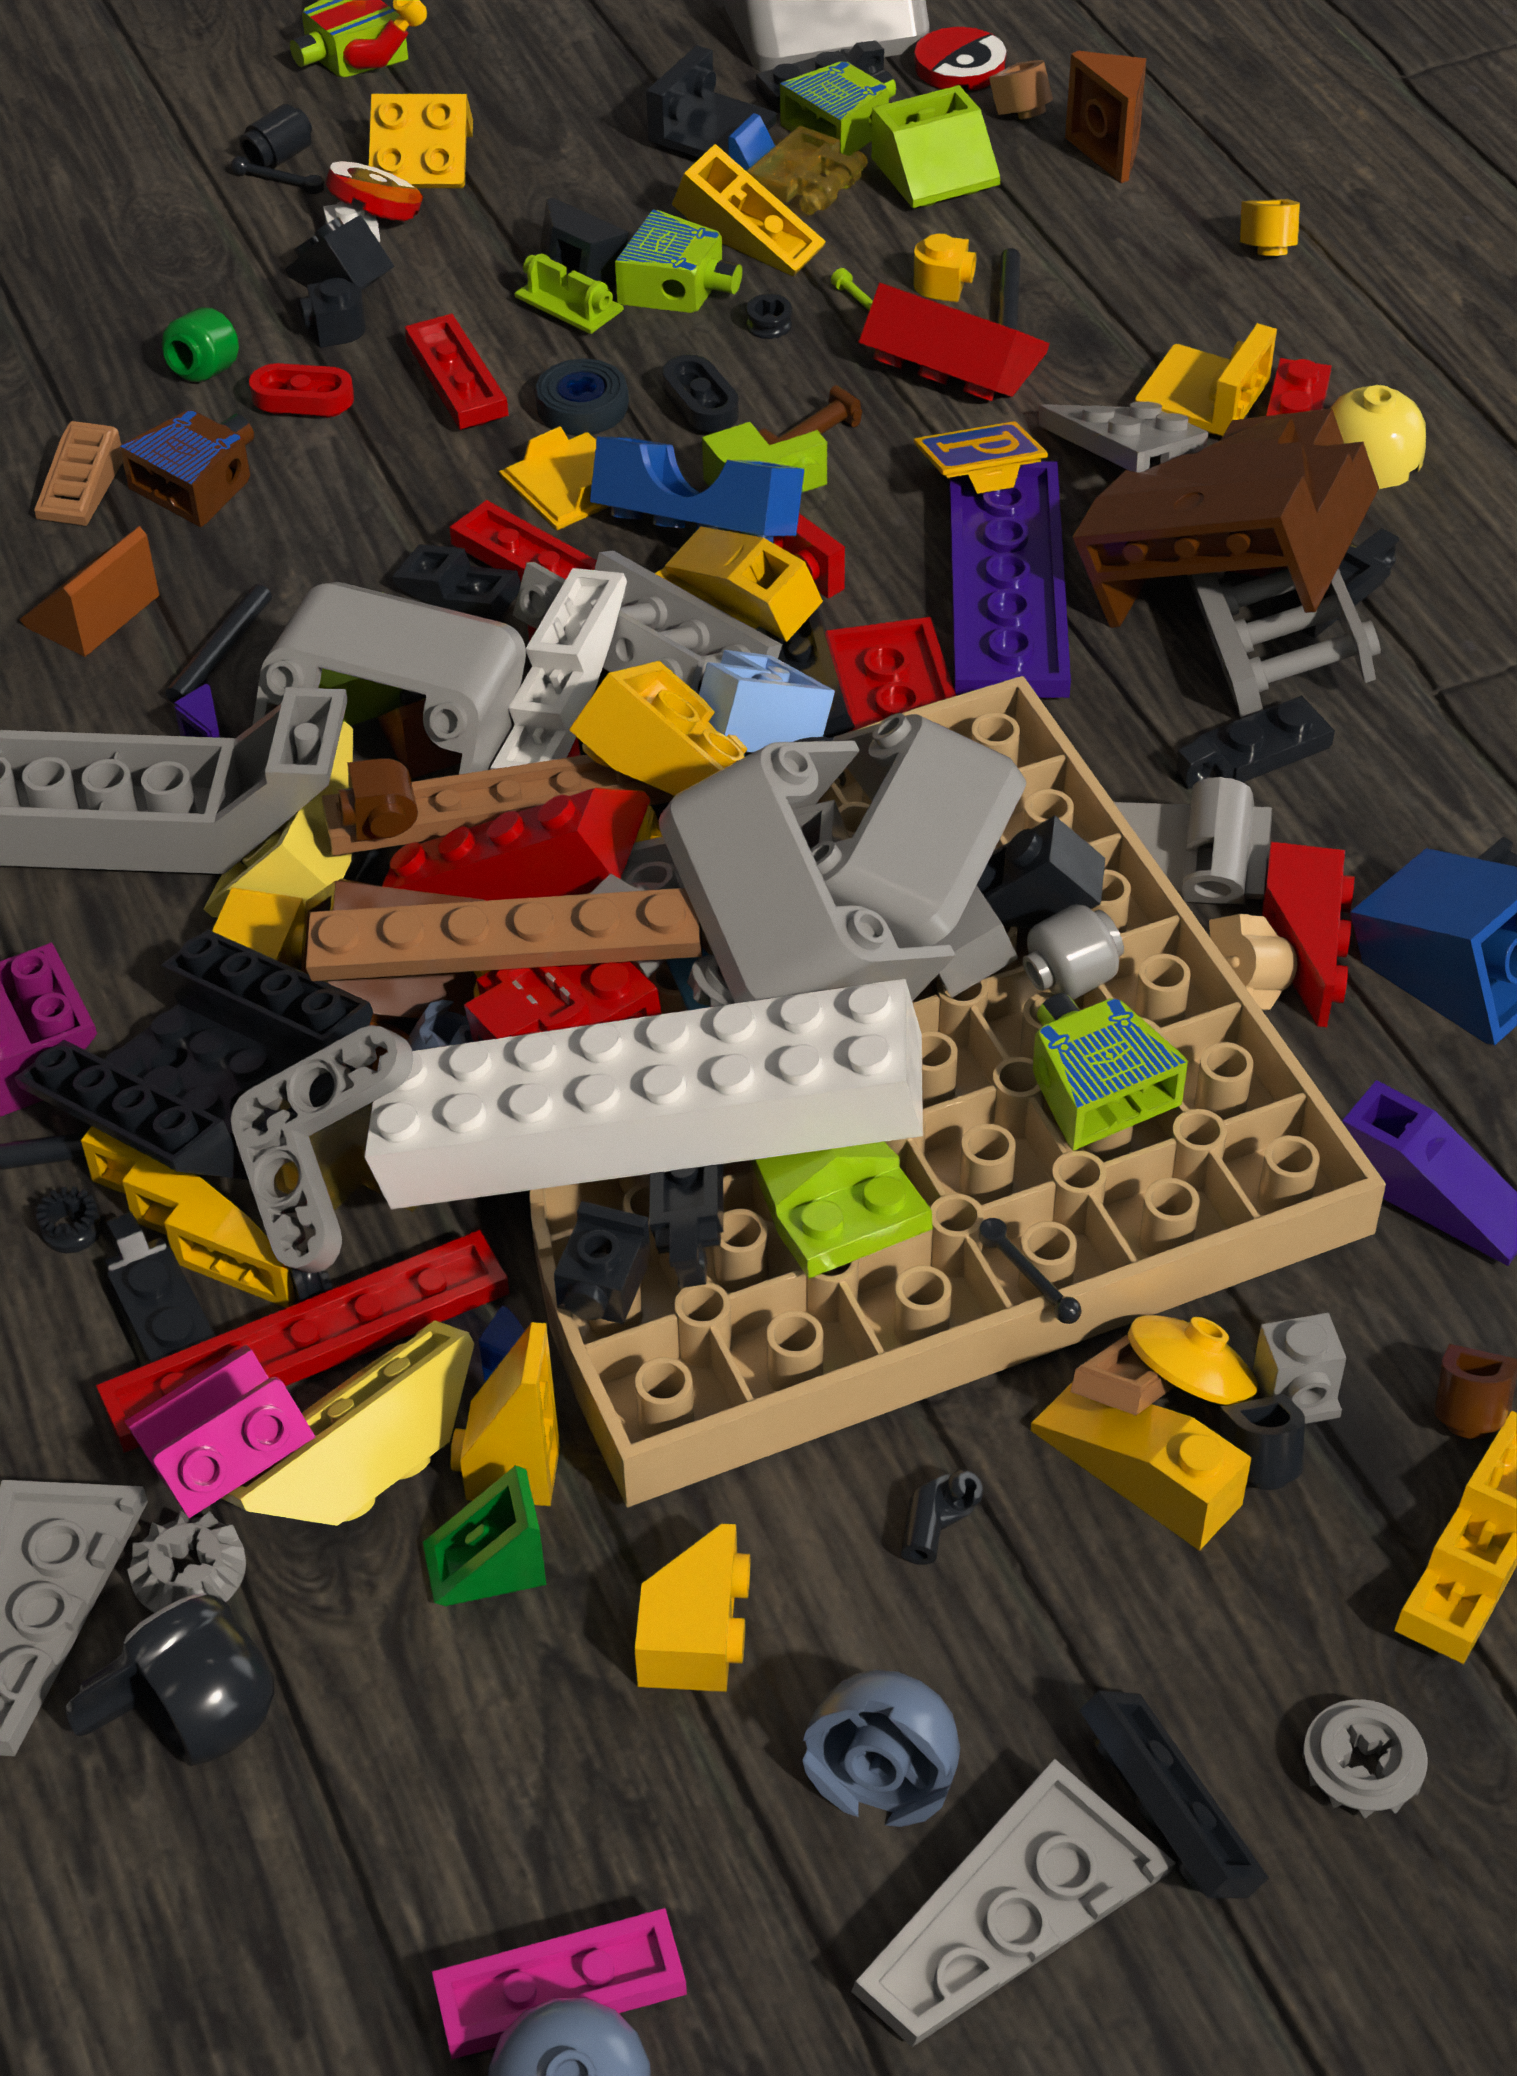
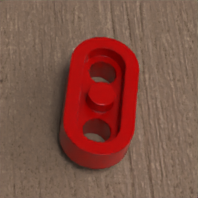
M273 363L256 369L249 378L254 405L272 414L293 413L335 417L347 410L354 402L352 378L347 371L337 367Z

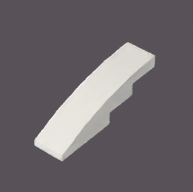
M572 568L526 647V653L532 667L508 707L515 725L491 765V769L567 757L576 738L569 729L595 692L612 641L627 584L624 573Z

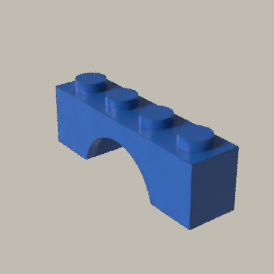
M597 436L590 502L611 506L610 515L614 517L643 519V513L654 514L653 524L659 526L685 528L686 521L697 523L696 531L700 526L724 531L731 529L741 531V534L763 537L773 543L774 536H796L804 468L757 460H727L716 481L708 489L699 493L689 485L681 474L676 462L673 445L631 437Z

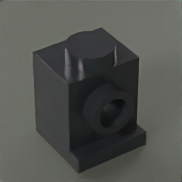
M581 1201L577 1210V1223L554 1272L557 1308L570 1311L583 1319H603L624 1325L651 1260L648 1217Z

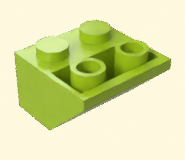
M960 85L872 108L871 158L912 208L931 206L938 201L961 195L975 194L980 190L1000 185V174L981 109Z

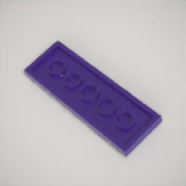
M1041 461L1020 465L1014 488L979 494L976 493L968 474L950 477L954 691L956 696L1024 676L1039 698H1070L1071 674L1057 461Z

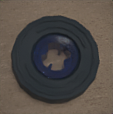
M582 358L566 360L553 365L540 375L535 388L536 405L540 419L549 428L555 429L561 426L565 434L578 436L585 432L598 434L613 428L624 418L629 405V393L625 376L615 366L601 360Z

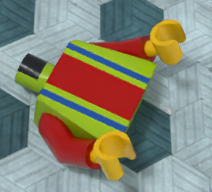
M318 0L304 9L302 19L305 35L290 41L291 54L300 67L319 61L337 77L344 78L405 61L408 59L406 37L409 34L406 29L408 26L416 27L425 21L427 17L426 7L420 0H393L395 10L382 0Z

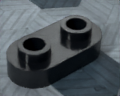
M681 355L670 359L664 365V393L694 428L713 434L732 427L738 421V394L708 359L698 355Z

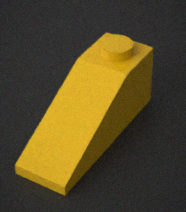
M716 144L684 173L672 205L691 222L718 231L722 236L723 244L791 276L799 272L826 243L823 238Z
M531 1322L471 1400L466 1429L456 1428L454 1431L451 1445L452 1471L462 1472L466 1500L473 1501L516 1465L525 1468L527 1471L534 1505L551 1506L560 1442L546 1323Z
M1071 1383L1031 1423V1432L1199 1551L1243 1505L1252 1457L1191 1416L1153 1404L1139 1414L1133 1415L1070 1392Z

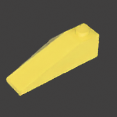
M345 721L342 723L329 786L246 855L242 860L244 864L239 861L229 871L221 875L204 907V910L212 917H219L232 887L303 898L305 909L308 899L334 881L344 878L351 863L352 853L332 855L323 811L322 796L337 794L338 789L349 788L347 762H353V728Z

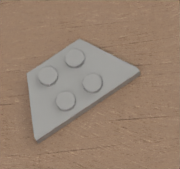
M1154 402L1130 403V407L1039 405L1038 426L1129 471L1143 472L1150 469V458L1161 457L1160 464L1181 455L1197 453L1207 447L1208 431L1188 423V417L1185 415L1161 411L1162 405Z

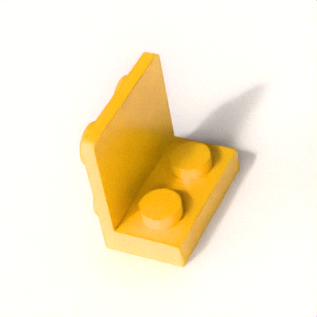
M371 94L369 166L391 173L407 181L415 188H463L465 186L466 137H473V117L467 94Z
M1257 323L1245 342L1239 340L1236 343L1230 359L1184 345L1174 344L1138 393L1135 402L1161 404V411L1185 415L1188 417V423L1206 430L1208 433L1223 436L1232 420L1244 419L1270 381L1277 329Z

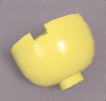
M1383 385L1367 386L1353 389L1343 394L1331 406L1344 443L1364 442L1379 489L1399 486L1407 482L1410 472L1416 468L1419 471L1423 466L1426 450V422L1415 402L1401 392Z

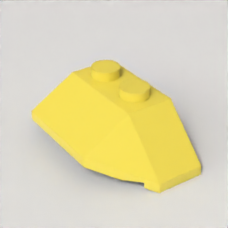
M434 1320L418 1331L414 1338L406 1343L397 1345L358 1371L302 1412L303 1417L316 1436L314 1439L222 1497V1499L248 1512L335 1526L365 1514L374 1505L375 1497L398 1480L412 1477L421 1472L430 1463L431 1455L450 1442L474 1348V1342L469 1332Z

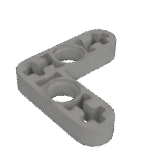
M370 1025L358 1029L247 1090L239 1097L233 1107L231 1115L232 1131L272 1251L277 1260L287 1267L303 1272L317 1273L324 1271L332 1265L340 1253L342 1245L341 1229L309 1136L394 1091L406 1081L413 1065L412 1048L406 1039L384 1027ZM380 1046L387 1049L388 1053L380 1058L381 1069L377 1072L366 1066L372 1064L377 1059L375 1049ZM345 1064H348L357 1069L351 1072ZM330 1072L334 1078L335 1085L333 1094L324 1105L313 1107L309 1097L310 1086L320 1074ZM267 1107L278 1113L267 1119L268 1131L265 1133L258 1130L257 1126L265 1121L264 1109ZM292 1107L298 1115L286 1110ZM293 1161L298 1168L299 1178L297 1185L290 1194L279 1198L274 1190L275 1175L281 1166ZM296 1212L298 1219L286 1214ZM303 1226L314 1229L316 1235L308 1240V1253L299 1251L297 1246L306 1239Z

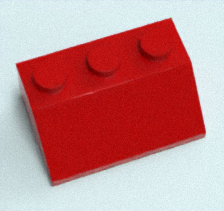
M880 282L859 343L875 348L872 359L900 369L905 359L920 364L917 375L947 385L950 375L966 381L963 389L964 392L990 401L993 400L995 392L1013 397L1046 355L1050 345L1048 342L1018 330Z

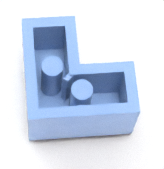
M724 650L721 663L707 662L699 695L715 711L709 720L710 724L725 736H728V734L737 736L748 748L746 752H756L771 743L794 742L803 738L823 737L835 690L771 655Z

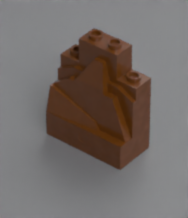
M1332 408L1237 419L1231 421L1219 442L1207 446L1197 453L1178 456L1143 472L1125 470L1108 488L1096 497L1072 538L1110 628L1121 626L1148 578L1288 566L1304 612H1316L1379 486L1364 442L1344 443Z

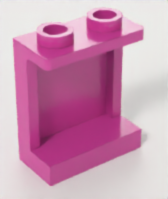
M244 1345L125 1420L126 1425L156 1473L188 1518L199 1513L316 1437L283 1382L278 1377L269 1378L252 1349L247 1345Z

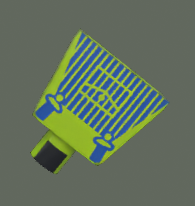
M841 61L780 83L781 126L839 162H842L872 141V108L889 103V98L896 94V83L892 75L885 70L870 76L852 64Z
M654 209L615 261L617 302L628 306L693 313L700 309L712 290L736 294L742 279L741 264L722 260V236L718 231Z
M1060 993L1053 995L1042 1003L1037 1012V1019L1042 1027L1035 1033L1034 1077L1072 1151L1182 1105L1188 1061L1123 1001L1110 998L1080 1010L1069 995Z

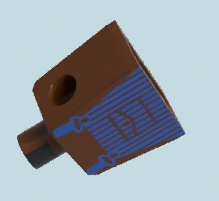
M194 410L184 411L120 446L128 488L201 528L248 482L250 470L245 446L254 439L253 428L239 414H233L219 424Z

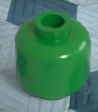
M199 307L171 321L163 332L161 342L163 355L168 366L179 377L188 382L200 383L227 370L237 359L239 351L238 336L232 323L221 312L205 307Z

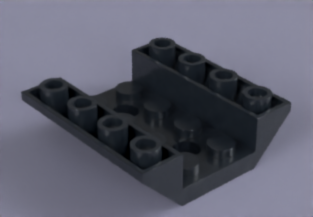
M207 929L201 935L188 940L179 952L161 965L178 1004L170 1011H166L156 1017L152 1024L122 1048L111 1052L105 1059L63 1040L56 1046L43 1051L33 1064L14 1077L21 1089L177 1172L249 1180L231 1126L232 1110L239 1097L247 1090L360 1028L369 1026L373 1009L369 1001L324 981H311L308 974ZM345 1064L351 1072L356 1070L355 1067ZM330 1072L320 1074L310 1086L309 1097L313 1107L324 1105L333 1094L335 1085L334 1078ZM267 1107L264 1109L265 1121L257 1126L258 1130L265 1133L268 1131L267 1119L278 1113ZM292 1107L286 1110L298 1115Z

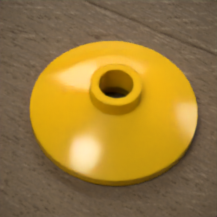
M1145 1315L1136 1318L1130 1326L1128 1339L1136 1354L1154 1372L1176 1387L1204 1400L1222 1405L1251 1401L1256 1394L1258 1383L1255 1375L1238 1353L1227 1344L1229 1340L1228 1334L1216 1323L1202 1317H1193L1190 1322L1171 1317Z

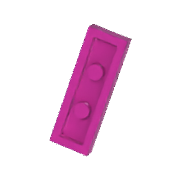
M665 1908L432 1971L452 2060L496 2048L500 2036L523 2011L552 1998L586 1997L615 2009L618 2013L687 1995L686 1979Z

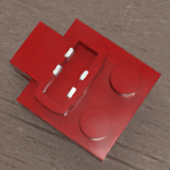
M630 961L491 970L476 979L480 995L464 1004L474 1042L662 1014L657 987Z

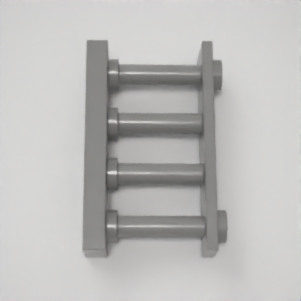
M613 550L599 552L594 570L624 573L627 580L614 634L603 668L609 672L660 661L696 692L699 681L703 680L707 662L721 663L724 650L765 654L778 659L782 647L781 643ZM535 562L526 563L513 616L537 629L564 584L565 579Z
M1288 568L1235 586H1231L1230 582L1219 584L1218 579L1225 577L1224 572L1187 575L1241 719L1263 711L1259 692L1268 690V683L1352 656L1355 658L1364 682L1376 680L1372 656L1381 653L1379 640L1371 620L1361 623L1339 569H1337L1326 591L1329 597L1322 599L1316 612L1305 613L1303 606H1299L1246 623L1244 618L1237 621L1233 620L1232 616L1239 614L1238 608L1296 590ZM1338 618L1345 634L1261 661L1259 656L1248 659L1247 653L1254 651L1253 645Z

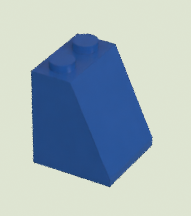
M1426 848L1350 911L1364 965L1484 1043L1496 1045L1517 1026V867Z

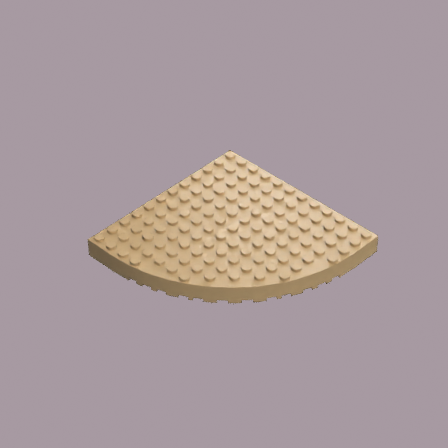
M1024 676L918 707L902 714L904 716L910 714L920 715L1008 756L1026 779V787L994 850L1010 842L1020 831L1028 828L1032 829L1055 815L1105 857L1101 904L1091 910H1102L1112 919L1123 940L1124 954L1119 957L1118 972L1111 980L1073 1001L1080 1010H1083L1110 998L1119 999L1175 1047L1188 1061L1182 1105L1072 1151L1033 1072L1035 1033L1042 1027L1037 1019V1012L1042 1003L1054 994L1048 988L1044 991L1038 990L1032 984L1024 969L1023 957L1029 954L1027 936L1031 929L1003 926L1018 956L1017 960L951 998L937 976L912 1001L922 1034L923 1136L885 1141V1143L899 1156L900 1168L931 1208L932 1230L808 1279L778 1235L750 1160L723 1164L724 1232L720 1233V1245L705 1247L708 1261L706 1284L685 1288L678 1287L676 1272L669 1263V1253L658 1254L656 1241L649 1226L651 1260L623 1325L603 1319H583L570 1311L557 1308L554 1272L577 1223V1210L581 1201L648 1217L649 1225L650 1174L530 1190L535 1256L549 1327L576 1400L627 1508L1133 1323L1138 1317L1163 1312L1375 1234L1386 1183ZM879 721V722H877V723L868 725V726H866V727H869V726H872V725H875V724H879V723H881L882 721ZM846 767L843 770L846 774V784L842 787L840 779L837 778L817 803L835 800L848 836L853 838L852 835L855 834L872 801ZM702 929V947L709 955H714ZM665 961L648 978L658 989L662 1014L688 1011ZM997 1218L1002 1220L1007 1226V1238L1064 1297H1073L1079 1301L1082 1313L1076 1322L1064 1324L1057 1320L1054 1314V1306L998 1248H989L980 1242L979 1227L985 1219Z

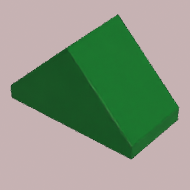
M515 1465L423 1541L435 1604L450 1606L547 1585L540 1529L525 1468Z

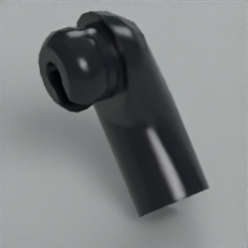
M965 1469L957 1470L954 1473L945 1474L932 1480L912 1494L908 1504L901 1555L905 1560L917 1565H927L937 1559L941 1530L967 1517L982 1500L984 1489L981 1480L976 1474Z

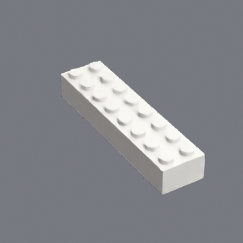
M906 979L416 1050L412 1051L413 1065L406 1081L394 1091L373 1101L365 1159L390 1208L397 1209L923 1136L922 1034ZM379 1058L378 1071L381 1069V1066H380V1058Z

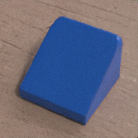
M753 113L728 137V156L762 186L782 167L780 154L760 115Z

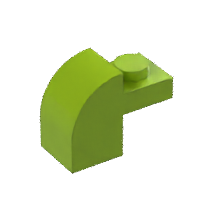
M747 422L702 437L703 479L709 487L716 481L727 460H757L804 468L802 493L827 485V441L818 430L769 445L753 424Z

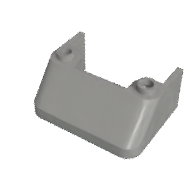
M724 0V7L753 67L760 72L774 69L780 64H793L814 58L822 52L841 51V49L851 50L856 43L874 40L884 48V57L914 53L917 42L929 33L926 0Z
M342 582L320 584L313 587L306 594L263 662L253 725L282 703L285 687L319 688L322 668L426 695L423 712L425 731L429 738L439 747L462 753L459 774L491 770V765L514 726L508 707L521 686L526 657L525 644L520 634L513 627L505 623Z
M898 713L889 716L879 724L833 738L832 741L856 742L859 752L848 764L847 768L872 803L853 838L835 843L831 840L823 841L810 850L836 906L856 905L878 913L887 923L898 948L932 946L946 937L957 925L1026 787V779L1010 757L920 715L910 714L904 716V714Z
M855 741L771 743L679 792L660 815L659 828L735 1004L906 979L911 1000L913 1001L956 956L950 944L898 948L891 930L878 913L862 906H836L792 809L813 805L819 801L858 754L859 749Z

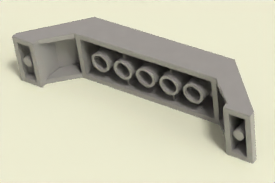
M285 687L282 703L237 738L0 730V866L226 873L329 786L348 701L346 689Z

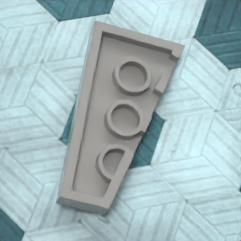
M17 1480L1 1481L0 1756H15L148 1503L143 1486Z
M1054 1759L856 1980L851 1992L911 2047H914L1167 1876L1176 1862Z

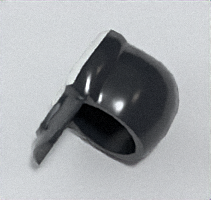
M195 1594L162 1608L140 1622L126 1636L122 1654L108 1666L81 1683L79 1693L66 1705V1716L75 1735L84 1736L143 1704L178 1756L188 1766L210 1762L233 1751L257 1732L265 1721L274 1696V1676L263 1654L247 1632L235 1621L230 1606L220 1596Z

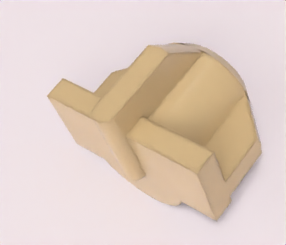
M1237 914L1209 920L1210 938L1262 1011L1271 1010L1281 992L1291 985L1297 972V955L1292 944L1287 939L1279 937L1264 916Z

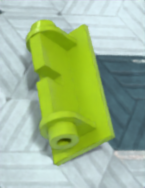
M543 253L536 256L530 255L526 258L523 271L528 276V284L515 292L516 298L589 334L595 332L624 310L623 305L612 301L613 295L608 291L605 283L595 281L575 270L567 275L566 266L550 259L549 256Z

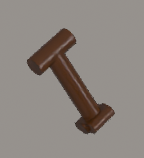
M834 385L829 392V405L782 436L778 437L767 429H761L759 433L769 445L815 430H818L822 435L841 421H845L852 427H857L861 422L862 415L860 400L838 385Z

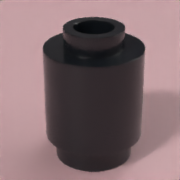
M282 104L246 127L245 134L239 139L240 147L249 163L264 167L270 166L274 169L310 146L312 126L308 117L301 109L294 108L289 104Z

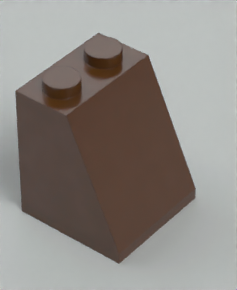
M334 881L306 901L300 971L308 974L306 959L310 912L485 900ZM474 971L324 980V982L369 1001L373 1009L371 1022L388 1023L402 1030H413L428 1005L432 1002L440 1000L454 1001L448 1011L466 1016L464 1004L474 999L473 990L477 976Z

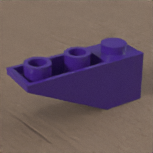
M1376 1080L1342 1120V1123L1386 1183L1383 1199L1509 1266L1517 1255V1192L1435 1110Z

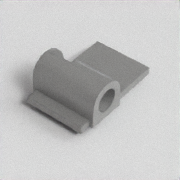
M1223 777L1200 780L1193 785L1190 805L1114 802L1179 895L1184 897V902L1246 904V899L1264 900L1272 807H1254L1253 792L1245 783ZM1211 848L1213 853L1206 852V850Z

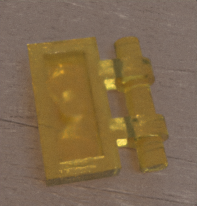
M798 126L747 172L780 201L788 203L797 194L803 195L804 197L799 202L800 208L805 214L813 215L816 211L825 210L837 200L838 192L841 189L851 188L861 178V171L866 168L868 160L860 151H855L850 156L841 154L839 139L803 126ZM820 173H824V174H826L827 176H826V177H823V176H821V175H819V174H820Z

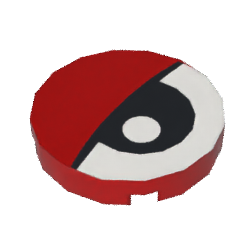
M970 27L941 28L926 34L917 42L914 51L915 70L917 75L926 83L939 89L968 84V90H980L991 85L989 77L1005 69L1007 51L1003 42L992 33Z
M340 161L332 163L325 181V185L330 193L342 202L351 204L354 197L364 203L363 210L368 211L367 213L390 220L407 221L408 219H413L415 214L418 215L423 200L420 191L407 181L375 167L354 162Z

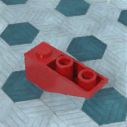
M1271 842L1261 916L1266 918L1279 937L1287 939L1294 947L1297 955V972L1292 983L1316 1025L1327 1027L1331 1003L1343 1004L1345 998L1348 966L1336 964L1337 957L1347 958L1351 921L1341 920L1340 912L1350 913L1355 877L1343 875L1345 850Z

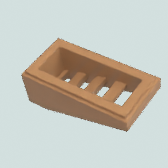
M71 421L68 424L59 442L35 507L36 519L83 526L88 525L123 463L120 450V436L115 427ZM62 496L75 497V498H80V500H79V501H76V500H69V499H61V497H62Z

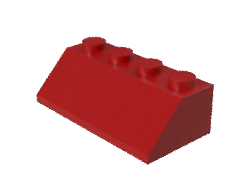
M592 788L570 796L558 795L548 800L545 804L520 812L508 811L495 820L471 828L459 827L449 832L446 836L421 844L412 842L394 854L382 887L483 899L485 901L588 894L610 874L621 879L651 800L645 791Z

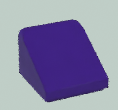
M208 684L200 686L175 702L174 708L180 736L220 738L211 688Z

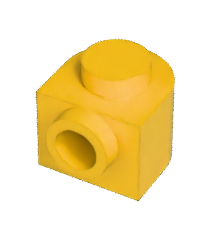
M1289 199L1242 201L1240 242L1258 246L1257 254L1287 255L1288 246L1298 244L1300 202Z
M933 234L921 240L915 246L913 286L917 293L930 299L959 301L964 282H973L976 268V253L968 252L969 239L953 238L947 234Z

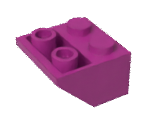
M52 942L0 961V1117L43 1101L21 1089L14 1078L33 1064L43 1051L56 1046L63 1040L85 1050L97 1035L96 1027Z

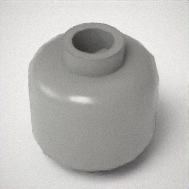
M1075 904L1041 921L1029 931L1027 936L1029 954L1023 957V965L1030 981L1038 990L1044 991L1048 988L1054 995L1065 993L1072 1000H1075L1108 982L1117 974L1119 957L1124 954L1123 940L1116 925L1104 911H1092L1087 906Z

